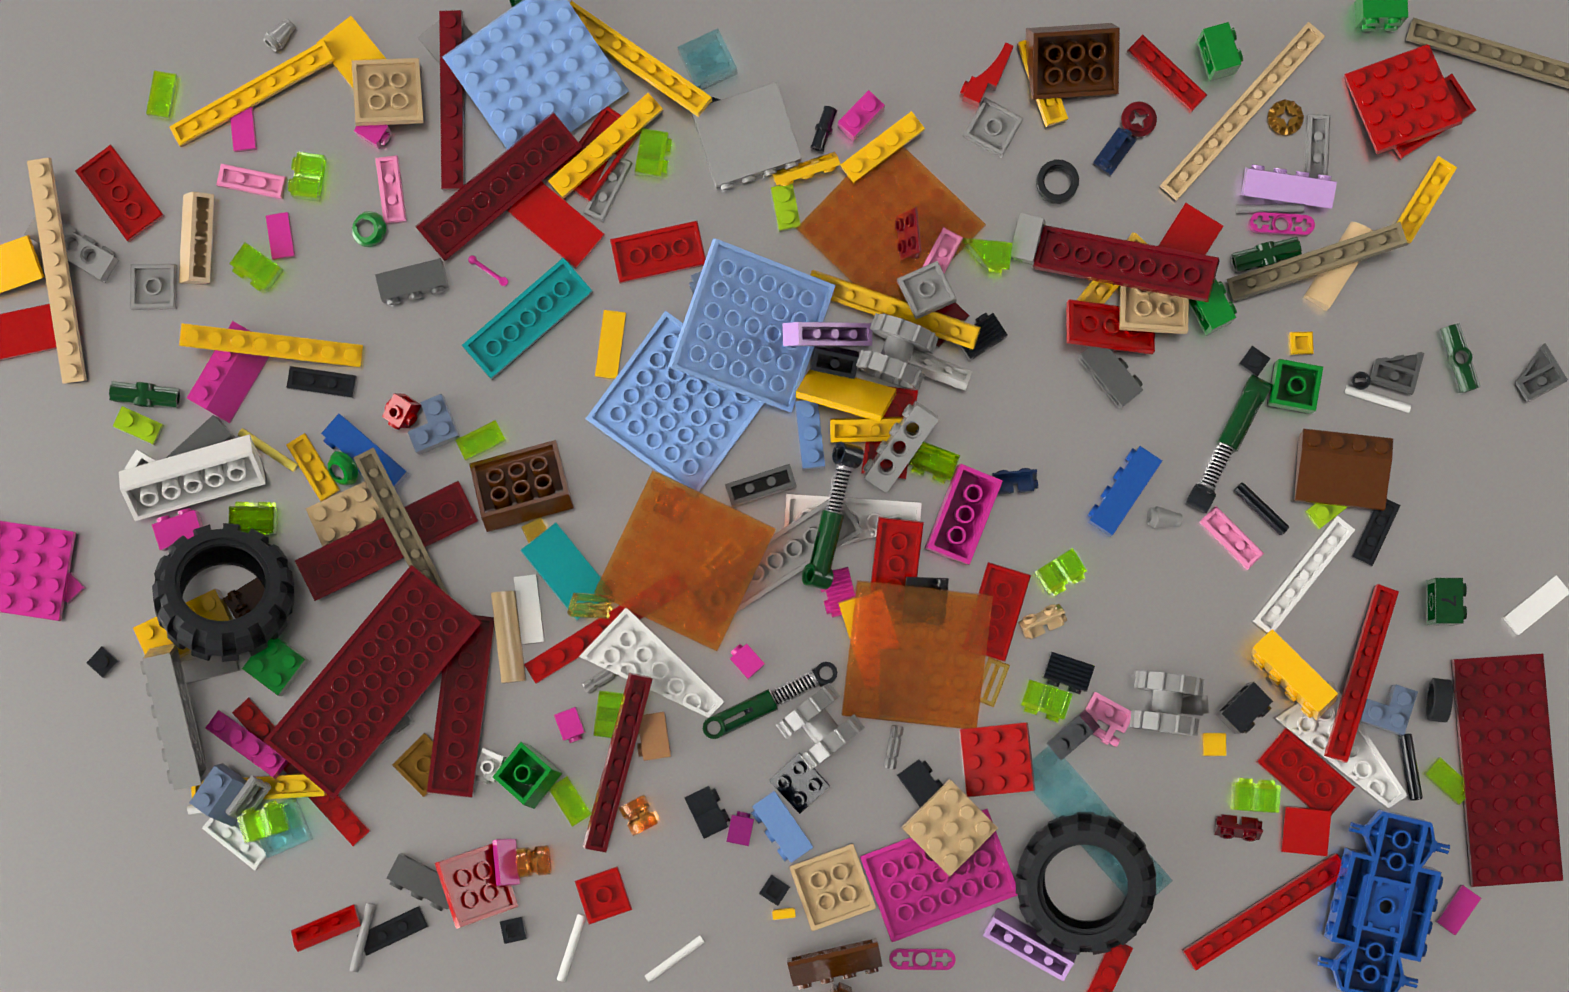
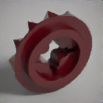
M1137 101L1129 104L1121 116L1123 129H1128L1136 137L1147 136L1154 130L1157 123L1155 110L1145 102ZM1135 113L1139 117L1147 115L1142 121V126L1139 123L1131 124L1135 120Z

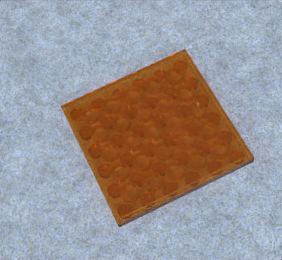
M903 146L857 182L853 183L846 176L805 218L796 230L852 283L906 301L897 283V278L923 267L943 227L963 237L953 257L954 259L986 224ZM917 207L922 252L919 254L920 258L911 259L909 257L900 260V254L897 251L898 232L895 229L896 216Z
M652 470L594 593L718 651L776 528Z
M857 580L841 715L851 717L855 714L859 718L961 729L977 728L993 596Z

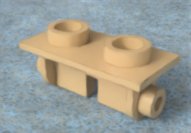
M1052 604L1037 614L1026 615L1018 623L1023 629L1025 638L1034 639L1046 633L1043 625L1047 624L1049 631L1063 626L1064 622L1068 620L1061 605Z

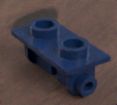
M1118 127L1093 163L1109 175H1112L1137 139L1131 136L1132 132L1128 129L1123 130Z
M1022 468L1019 471L1000 470L992 473L993 477L1003 481L998 494L1014 493L1013 485L1018 486V492L1038 489L1037 469Z

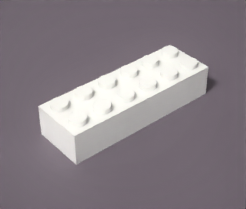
M250 434L119 471L120 490L135 521L266 484L264 467Z

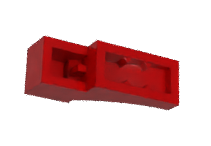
M1005 42L1000 54L988 69L977 77L971 76L969 82L965 80L960 93L964 94L962 101L979 107L986 88L996 90L1012 53L1013 45Z

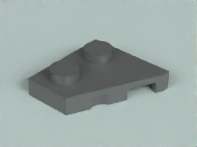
M1544 343L1521 374L1516 385L1528 403L1562 385L1568 379L1548 346Z
M1418 352L1415 355H1398L1393 358L1376 359L1370 375V382L1412 395L1415 391L1424 353Z

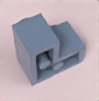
M442 394L420 402L428 423L408 431L415 452L418 455L460 439Z
M1397 684L1391 685L1385 704L1370 699L1366 700L1360 722L1397 735H1405L1418 691Z

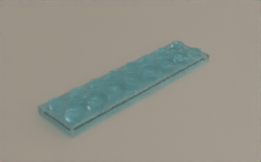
M1049 746L1032 759L1035 791L1033 792L1056 818L1062 815L1065 817L1075 815L1077 812H1094L1095 815L1104 817L1109 815L1119 820L1065 758L1060 760ZM1081 845L1126 896L1128 881L1119 861L1111 853L1100 847ZM1153 859L1156 870L1157 895L1173 880Z

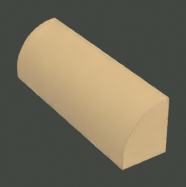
M190 192L183 195L179 283L181 284L210 283L214 194Z
M1351 222L1339 242L1373 230L1360 223ZM1359 261L1318 274L1305 293L1304 298L1327 311Z
M515 591L492 592L491 598L501 683L526 681Z

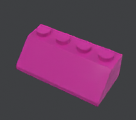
M234 321L231 322L228 328L250 331ZM215 350L187 399L231 423L269 356Z
M957 465L924 549L970 565L1003 481L966 465Z

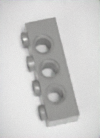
M35 215L24 235H30L32 240L40 244ZM65 223L62 227L68 261L105 283L119 261L114 257L115 252L106 246L100 249L94 245L96 243L94 239L85 234L83 238L75 234L77 229ZM77 240V247L70 251L68 249L69 243ZM90 252H96L95 260L92 262H88V254Z
M917 401L913 405H907L902 413L904 417L901 422H896L889 431V434H891L886 442L883 440L876 449L878 454L874 460L869 459L863 468L865 471L864 478L885 493L889 491L939 421L938 415ZM914 422L919 427L915 432H909L906 430V426ZM897 441H903L906 444L902 450H895L893 445ZM889 459L892 461V466L884 469L880 466L881 461Z

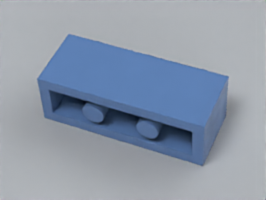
M806 400L795 401L803 471L825 469L818 404Z
M775 791L752 806L754 811L751 814L758 824L764 823L767 828L764 831L771 843L776 841L780 846V849L777 851L784 861L789 859L792 863L813 848V845Z

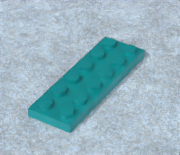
M562 258L463 343L462 347L492 380L593 293V291L570 264Z

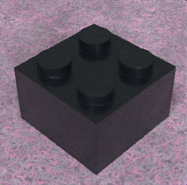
M1249 682L1216 715L1234 734L1247 733L1255 726L1253 721L1257 717H1264L1272 709L1269 705L1273 700L1255 682Z

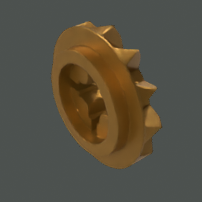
M1286 99L1278 101L1269 110V125L1278 134H1294L1303 124L1304 115L1302 109L1295 101ZM1285 109L1288 115L1295 116L1289 119L1287 126L1283 118H1277L1284 114Z

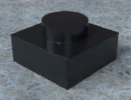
M1252 345L1238 365L1258 377L1271 358Z
M101 646L87 661V664L102 678H105L120 661L104 646Z
M771 874L759 894L778 906L790 886Z
M523 916L500 921L504 944L527 939Z

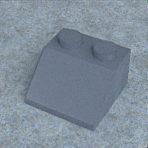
M223 763L215 765L189 803L206 816L234 827L238 820L228 816L225 811L247 780Z

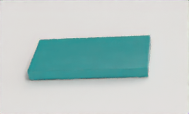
M554 523L521 549L522 554L576 621L612 594L610 588L557 523Z

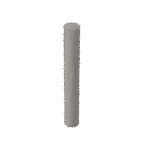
M1304 204L1236 205V214L1257 212L1304 213Z
M366 903L350 966V971L359 972L375 909L373 904Z

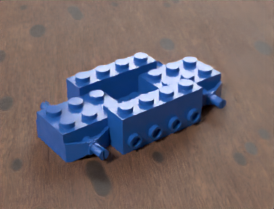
M1379 809L1365 825L1350 823L1352 827H1349V832L1360 833L1364 836L1368 853L1346 847L1344 849L1324 936L1332 942L1345 944L1346 946L1335 959L1321 956L1318 959L1320 960L1318 961V966L1331 968L1336 986L1343 992H1398L1404 985L1417 988L1419 980L1404 975L1401 958L1421 962V958L1425 957L1427 952L1425 941L1427 934L1431 933L1433 925L1430 920L1432 912L1436 911L1438 905L1436 894L1443 884L1442 872L1423 865L1433 852L1437 851L1448 854L1449 850L1446 849H1450L1449 844L1438 843L1435 840L1434 828L1431 822ZM1384 900H1389L1391 903V909L1388 912H1381L1380 903Z

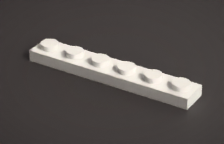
M1336 516L1255 617L1253 622L1266 633L1271 629L1275 631L1355 529L1339 516Z

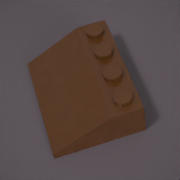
M1113 23L1026 28V57L1032 99L1119 94L1120 28Z
M1303 429L1298 438L1294 501L1384 511L1392 465L1393 438Z
M556 440L469 463L481 518L487 532L574 508Z
M876 938L787 958L793 987L798 986L799 989L812 987V982L820 981L821 984L834 982V977L843 976V979L853 978L857 976L856 972L864 970L865 974L875 973L879 971L878 967L883 966Z

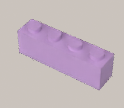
M1252 164L1251 168L1245 167L1241 194L1332 209L1337 182L1332 181V176L1318 174V178L1309 177L1308 172L1296 171V174L1292 175L1287 174V169L1274 167L1272 172L1266 171L1265 166Z
M783 323V346H872V330L870 329L872 323Z
M997 908L983 936L1064 981L1075 962L1077 954L1062 951L1063 948L1053 943L1049 945L1036 935L1037 931L1034 928Z

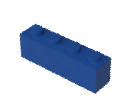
M339 413L321 433L326 437L323 441L330 448L334 449L337 447L353 460V457L374 447L395 490L409 475L405 469Z
M1141 446L1137 450L1131 449L1125 458L1129 461L1125 468L1119 467L1113 476L1116 481L1112 487L1107 485L1102 492L1101 497L1103 500L1100 505L1095 504L1088 513L1091 517L1088 522L1110 537L1115 533L1162 463L1161 459Z

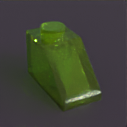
M963 238V243L980 265L989 268L988 272L1002 273V269L1010 270L1011 242Z

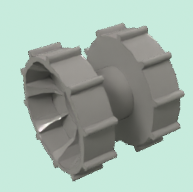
M876 313L870 329L873 330L874 334L886 339L881 354L871 350H862L856 366L861 371L893 385L919 390L925 374L921 372L922 370L909 365L913 350L933 353L938 341L936 333L902 318L885 313Z
M1136 670L1134 687L1153 691L1151 712L1131 710L1129 727L1198 736L1199 719L1181 716L1183 695L1202 696L1204 679L1164 672Z
M830 683L776 725L786 739L803 727L816 745L801 756L811 770L865 728L855 714L838 726L825 708L840 697Z

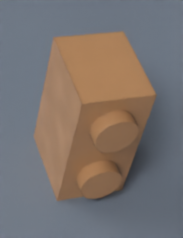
M665 712L643 715L638 732L641 743H637L639 757L643 756L644 761L671 757Z

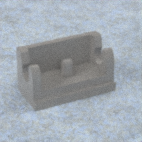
M1023 213L1019 214L1009 255L1015 261L1034 264L1043 228L1046 225L1044 218Z

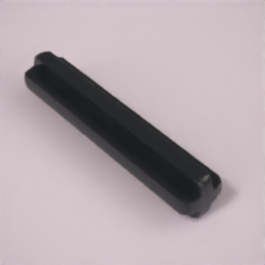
M1241 482L1234 489V492L1279 535H1283L1289 529V525L1245 483Z
M1410 733L1400 735L1399 739L1409 798L1411 801L1421 800L1423 795L1413 736Z

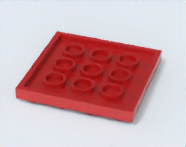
M1428 44L1344 74V79L1377 154L1462 124L1463 120Z

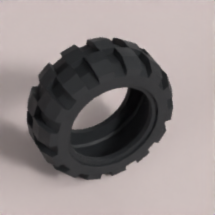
M223 523V529L211 530L209 524L194 529V536L189 539L184 535L168 547L169 555H164L160 558L154 572L155 582L152 585L155 614L160 627L166 630L167 638L179 649L184 650L186 647L190 649L191 656L210 661L211 655L221 656L222 662L238 661L239 654L249 651L250 655L254 656L268 648L267 642L271 638L273 640L279 638L288 625L287 618L293 612L294 605L292 571L289 570L288 559L279 546L274 544L271 546L269 544V537L251 528L249 533L242 532L241 525ZM216 565H235L245 568L261 581L265 589L261 600L254 609L242 617L228 621L210 620L196 614L183 600L184 591L194 576Z
M1077 812L1075 815L1066 817L1062 815L1048 822L1027 843L1019 860L1015 876L1016 894H1018L1020 902L1019 908L1026 922H1030L1037 931L1036 935L1049 945L1053 943L1063 948L1062 951L1077 955L1080 952H1093V955L1110 952L1111 948L1120 944L1124 945L1135 937L1137 931L1143 924H1146L1150 916L1157 889L1153 858L1150 857L1143 840L1136 832H1132L1124 826V822L1109 815L1108 817L1095 815L1094 812ZM1076 845H1092L1111 853L1122 865L1128 881V892L1120 907L1109 916L1094 921L1077 920L1062 913L1051 901L1045 885L1046 868L1058 853Z

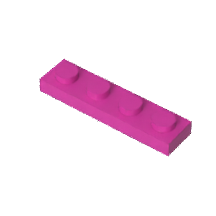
M220 710L216 712L205 727V729L274 779L278 777L288 763L274 749Z

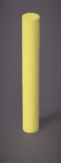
M244 428L239 431L238 436L242 437L250 434L256 448L292 472L297 469L298 464Z

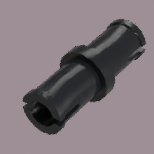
M824 106L820 121L815 126L816 133L810 146L814 151L824 152L828 136L832 134L833 129L831 127L838 110L831 106Z

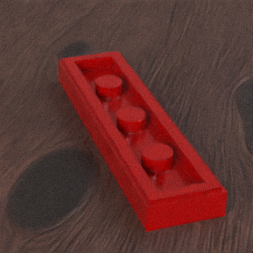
M1143 34L1127 50L1128 54L1189 111L1192 112L1207 97V94Z

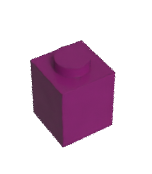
M737 811V815L732 814L726 842L749 846L754 819L750 818V813Z

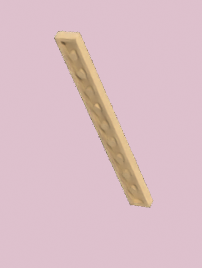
M1308 22L1165 179L1160 187L1177 201L1325 36Z
M48 157L29 160L27 165L62 383L86 381L87 377L52 159Z

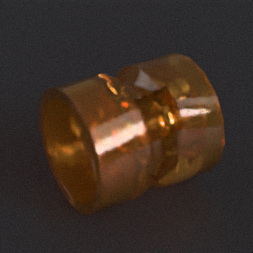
M645 795L619 807L623 818L629 820L627 826L632 836L659 823L654 813L648 810L650 805Z
M548 845L536 846L534 850H531L529 847L516 849L519 878L531 877L533 873H537L538 876L551 874V858Z

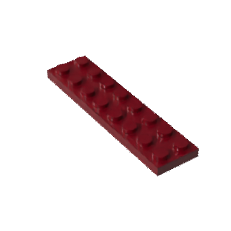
M552 112L415 227L441 258L446 261L581 149L582 146L556 114Z
M1044 225L1033 268L1035 270L1209 302L1220 260L1219 257Z
M459 481L404 507L424 547L478 522ZM384 517L294 561L314 601L404 558Z
M473 615L481 622V625L442 670L427 793L473 797L495 625L494 617Z

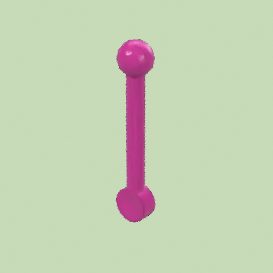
M471 255L468 258L470 264L477 265L499 281L501 286L508 284L506 277L497 275L480 263L476 256Z

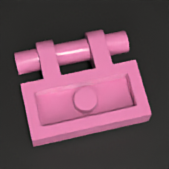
M1094 692L1085 709L1096 722L1100 720L1109 725L1107 731L1099 728L1093 735L1102 739L1101 742L1108 745L1109 743L1117 747L1121 739L1113 736L1116 730L1125 733L1130 724L1131 711Z

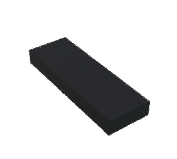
M290 366L286 388L354 398L357 376Z
M1387 499L1384 511L1372 510L1351 555L1352 558L1371 567L1373 566L1401 505Z
M421 907L413 908L369 929L364 948L366 956L429 927Z

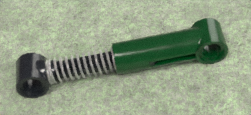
M1251 374L1232 415L1217 441L1220 447H1217L1216 454H1213V461H1210L1209 468H1206L1207 472H1204V479H1201V482L1199 484L1196 483L1186 501L1187 504L1204 513L1208 512L1216 497L1214 491L1216 486H1218L1216 483L1219 482L1218 479H1221L1222 471L1225 472L1224 468H1227V462L1230 461L1229 458H1232L1231 454H1234V451L1238 452L1261 404L1271 389V383Z
M838 442L833 449L832 460L837 464V471H835L836 475H834L835 479H833L834 483H832L833 487H831L833 490L830 491L832 494L829 495L831 498L828 499L830 502L827 503L829 506L826 507V510L822 511L810 563L805 566L802 573V582L806 586L827 590L833 582L831 567L844 519L841 510H844L842 506H845L843 502L846 499L845 495H847L846 491H848L847 487H849L848 483H850L849 479H851L850 475H852L853 468H858L863 461L864 451L860 446Z
M822 662L813 668L811 672L809 671L807 675L804 674V677L796 678V681L793 679V682L789 681V684L786 683L785 686L782 685L778 689L775 688V691L767 689L709 717L703 723V733L710 739H718L778 710V704L781 705L786 700L789 702V699L792 700V697L796 698V695L800 696V693L803 694L804 691L807 693V690H811L810 688L814 689L815 687H822L828 683H833L837 678V668L831 662ZM823 667H829L833 672L832 677L828 680L822 679L819 674ZM744 711V716L725 725V720ZM713 721L718 722L721 727L719 733L715 735L708 731V725Z

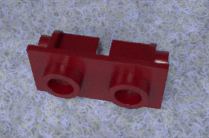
M1225 814L1216 816L1217 827L1214 835L1224 839L1243 838V840L1249 842L1260 840L1263 829L1262 821H1258V818L1241 817V824H1237V816Z

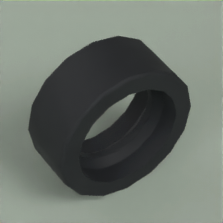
M1054 159L1047 162L1041 167L1036 178L1038 193L1044 200L1050 203L1061 204L1070 200L1079 186V175L1076 168L1065 160ZM1062 169L1069 174L1071 185L1065 193L1053 194L1047 190L1044 181L1046 174L1050 170Z
M1432 678L1427 694V719L1429 721L1446 723L1450 718L1452 710L1453 684L1449 679Z

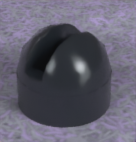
M1363 371L1356 372L1352 377V384L1357 389H1366L1370 385V377ZM1355 378H1366V382H1355Z

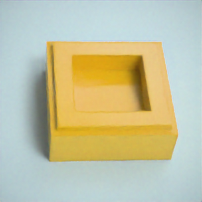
M1313 331L1289 333L1290 355L1314 354Z
M1202 733L1203 756H1226V733Z
M795 908L774 909L772 911L773 920L796 917Z

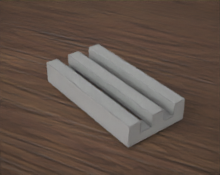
M251 775L226 809L227 815L246 823L271 789L270 784Z

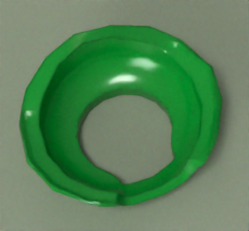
M363 212L356 218L352 226V235L355 241L365 247L379 244L386 233V223L377 212ZM363 218L371 221L374 226V231L369 237L361 236L358 231L357 224Z
M335 451L332 453L327 463L332 478L339 484H354L358 478L357 464L343 452ZM333 464L338 465L342 469L343 479L335 476L331 468Z

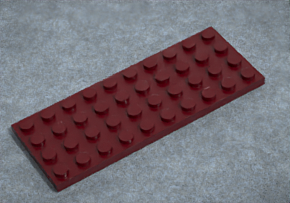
M410 565L263 741L331 798L335 799L481 625V622L418 569Z
M1544 654L1453 659L1452 670L1471 887L1563 881Z

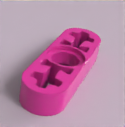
M1257 212L1252 215L1248 223L1252 232L1269 235L1304 237L1308 236L1315 228V222L1312 217L1300 214ZM1259 217L1262 222H1269L1270 218H1273L1271 221L1272 230H1269V225L1265 224L1259 229L1253 221H1256ZM1283 218L1287 221L1288 227L1286 230H1279L1276 227L1277 219ZM1292 219H1295L1294 224H1301L1305 220L1306 224L1310 225V227L1302 231V227L1295 226L1293 228L1294 231H1291Z
M897 948L890 953L889 961L891 966L898 970H949L954 966L956 958L949 949ZM899 952L902 953L903 957H909L908 952H913V966H908L909 961H902V965H897V962L893 961V957H896ZM922 952L926 953L929 957L928 963L924 966L916 963V956ZM931 952H936L935 957H943V953H947V956L951 957L952 960L947 962V966H943L941 961H935L936 966H931L933 962Z

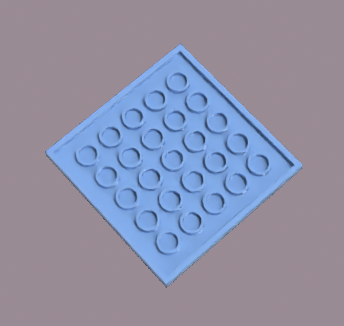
M522 0L442 56L506 149L510 148L552 112L572 132L629 91L568 0Z
M713 238L668 367L784 411L792 412L796 401V390L803 381L814 346H783V323L823 322L836 285Z
M665 311L586 417V420L695 499L765 403L669 368L668 366L683 323Z

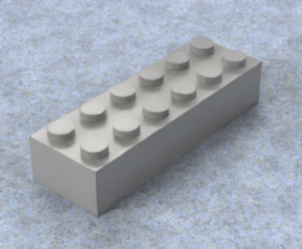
M175 644L150 648L143 657V661L140 662L143 675L146 674L148 683H146L147 695L149 697L152 696L154 704L151 705V712L153 718H157L159 727L156 728L158 739L162 740L164 746L162 749L163 760L168 762L169 770H167L169 784L173 783L174 790L201 785L207 775V769L178 648Z

